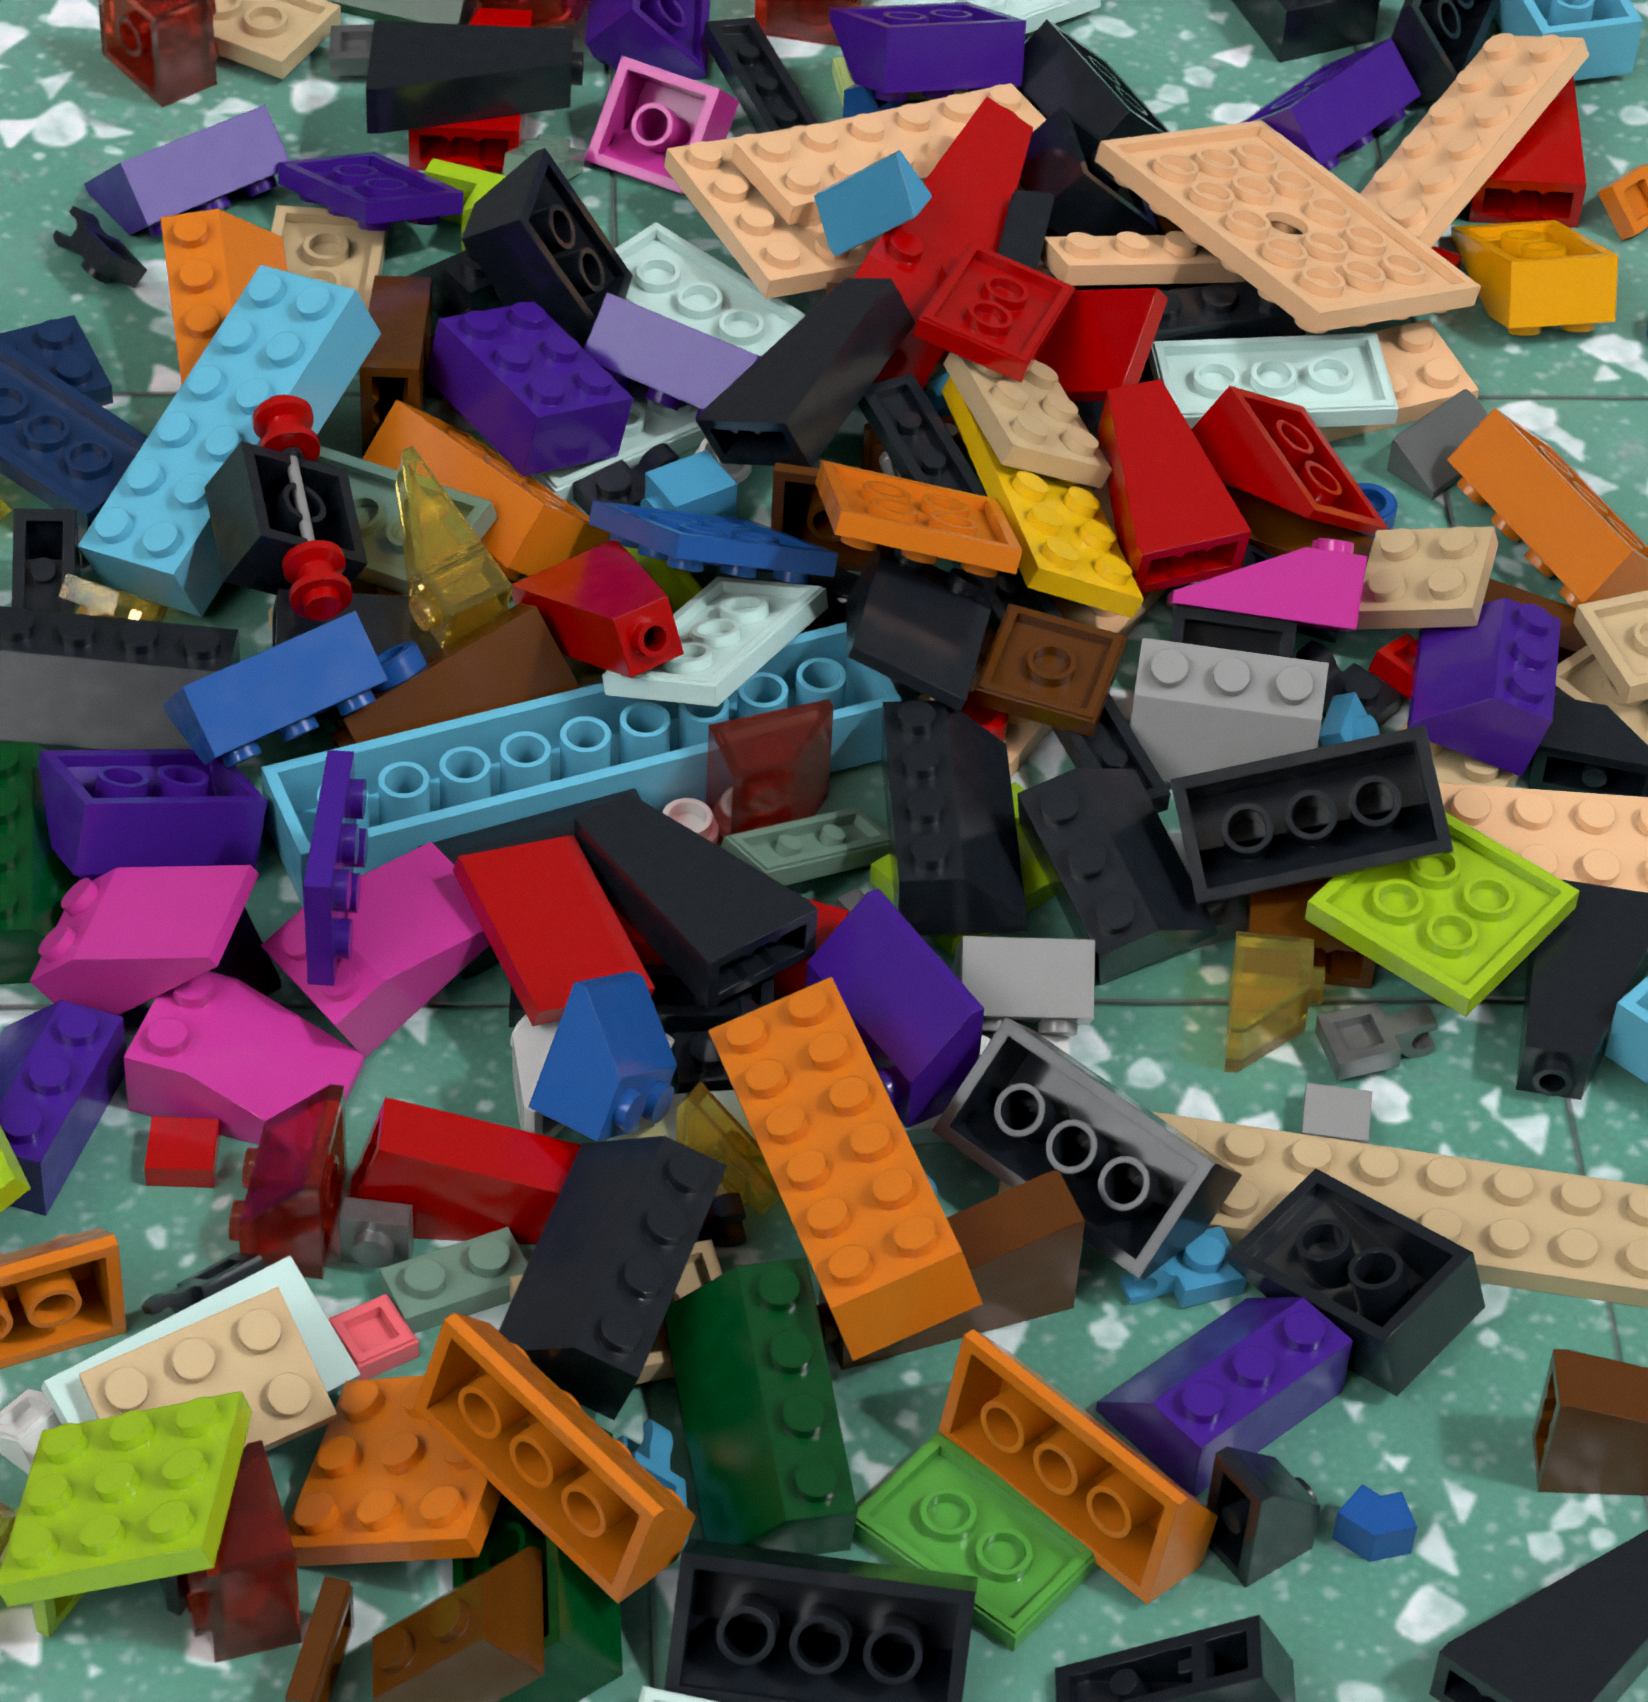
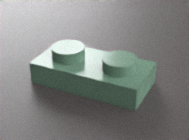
M538 134L537 141L525 140L524 145L505 153L502 175L507 176L535 151L546 148L568 180L583 172L586 150L571 148V139L551 134Z
M506 1227L381 1268L380 1287L383 1293L388 1295L411 1331L415 1334L442 1325L444 1319L454 1312L469 1316L511 1302L510 1276L524 1274L528 1263L509 1228Z

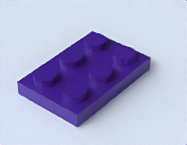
M376 152L284 161L278 164L279 185L300 194L299 199L304 202L319 203L328 207V213L331 215L349 217L358 221V227L364 230L385 231L392 228V222L405 220L417 225H435L440 223V216L463 214V191Z
M328 750L303 884L307 984L334 986L339 959H350L352 952L353 920L346 919V914L358 913L361 876L360 873L353 872L354 867H366L368 854V829L359 828L356 819H364L367 782L366 779H355L354 751Z

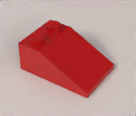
M896 228L885 232L880 237L854 276V278H891L916 322L873 383L913 373L924 392H926L930 386L929 382L934 380L943 369V364L950 352L913 336L919 317L959 258H954L922 242L917 236L902 232Z
M1229 386L1191 429L1222 482L1308 519L1374 536L1377 530H1389L1303 406Z

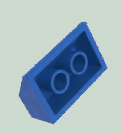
M355 610L183 686L162 706L168 718L204 765L222 758L226 768H230L262 753L257 742L280 732L284 743L318 728L319 725L315 716L337 707L341 717H344L376 702L372 691L384 684L388 679Z

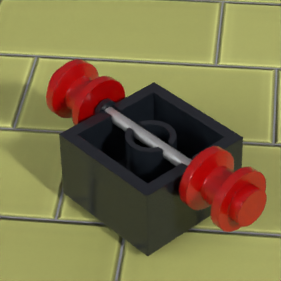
M276 395L262 402L252 414L253 430L261 439L259 445L241 441L204 487L223 582L273 595L277 594V589L290 590V606L297 615L316 621H325L334 618L349 606L353 597L351 583L367 566L368 562L347 470L315 462L320 455L321 448L317 434L311 430L314 423L311 405L306 400L297 396Z

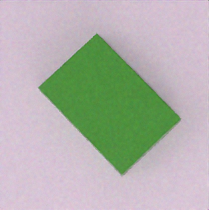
M939 1431L857 1507L858 1513L853 1537L892 1565L978 1577L973 1623L1013 1652L1099 1567L1095 1563L1096 1557L1093 1556L1094 1553L992 1470L959 1448Z

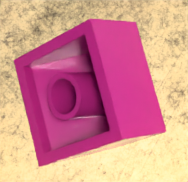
M621 56L585 160L685 195L664 168L667 148L692 145L701 141L710 142L726 139L740 101L719 88Z

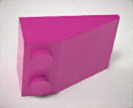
M1318 538V540H1313L1312 548L1305 547L1174 590L1168 594L1166 606L1175 607V605L1261 616L1296 621L1298 626L1350 632L1357 630L1368 556L1353 554V542Z
M432 842L361 876L358 913L346 914V919L353 920L350 959H339L334 986L307 984L304 907L261 945L268 955L354 1048L364 1055L365 1059L490 945L452 871L454 864Z
M251 865L117 867L92 881L89 878H83L74 884L62 899L61 907L64 909V912L57 926L40 944L38 953L42 957L29 982L53 1003L64 1000L119 1016L218 967L260 873Z
M210 971L157 996L123 1057L129 1111L159 1117L219 1119L220 1134L223 1136L318 1160L365 1065L364 1055L241 980Z

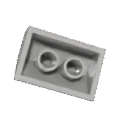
M1142 638L1130 728L1166 786H1171L1170 779L1315 749L1318 747L1329 663Z

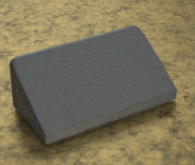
M1463 389L1393 439L1387 471L1430 499H1433L1462 478V475L1447 459L1488 415L1469 390Z

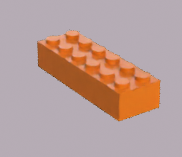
M829 977L708 1030L852 1360L855 1361L982 1305V1300L961 1247L833 978Z

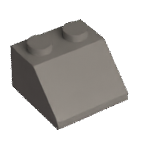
M963 936L955 948V976L984 1007L982 1034H995L1006 1017L1017 1023H1038V1033L1040 1035L1073 1036L1077 1035L1078 1025H1088L1094 1019L1095 940Z

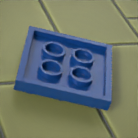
M595 500L592 502L589 519L590 525L610 532L609 541L616 540L622 546L638 548L637 553L640 555L667 560V566L693 572H703L704 564L721 566L720 572L739 577L756 578L757 571L759 570L773 572V578L781 581L809 584L810 575L834 577L839 554L748 519Z

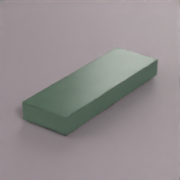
M857 806L724 836L720 846L784 886L869 866L890 853L888 832Z

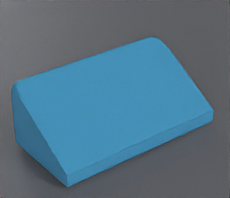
M898 150L817 192L814 198L829 248L833 255L837 257L913 219L932 198V195L903 153Z

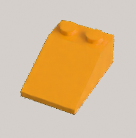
M1556 220L1451 226V238L1459 255L1463 256L1462 262L1470 278L1481 286L1478 295L1488 316L1507 327L1508 333L1532 336L1541 334L1542 327L1560 325L1561 329L1565 331L1589 332L1595 329V323L1615 322L1618 255Z

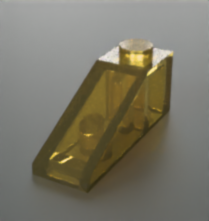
M411 446L402 450L396 479L409 608L417 625L423 631L430 630L440 646L444 648L507 611L513 585L416 449Z

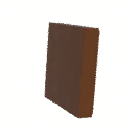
M1009 603L974 688L972 704L1093 738L1126 651L1128 636Z

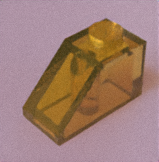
M1236 931L1229 978L1224 1072L1238 1073L1305 1031L1309 1005L1321 1006L1325 981V967L1313 966L1314 939Z

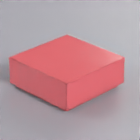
M387 1294L328 1318L361 1374L358 1380L370 1379L419 1357L418 1339Z

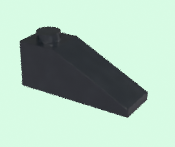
M1260 1615L1055 1668L1056 1702H1296L1293 1660Z

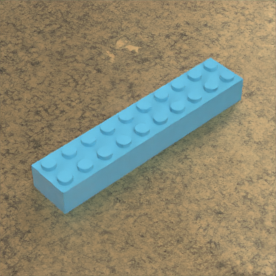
M845 622L798 634L718 707L605 695L602 682L331 749L354 751L355 779H366L367 782L364 819H356L359 828L368 829L367 862L365 868L354 867L353 873H360V876L429 842L440 841L633 788L637 790L642 801L663 812L667 804L680 798H693L705 804H711L881 760L882 702L902 701L889 677L847 657ZM327 751L261 767L262 792L267 800L264 821L302 907H304L303 884Z

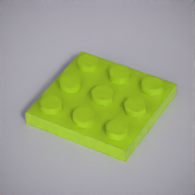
M1445 812L1453 845L1452 853L1334 877L1307 902L1305 920L1466 1017L1576 908L1579 890Z
M237 1391L212 1397H197L187 1402L147 1410H132L122 1415L81 1423H66L56 1428L42 1430L0 1569V1595L7 1607L213 1569L253 1413L243 1392Z

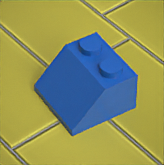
M629 971L574 982L530 1100L529 1108L595 1141L650 1128L663 1119L674 1097V1088L670 1086L677 1063L643 976Z

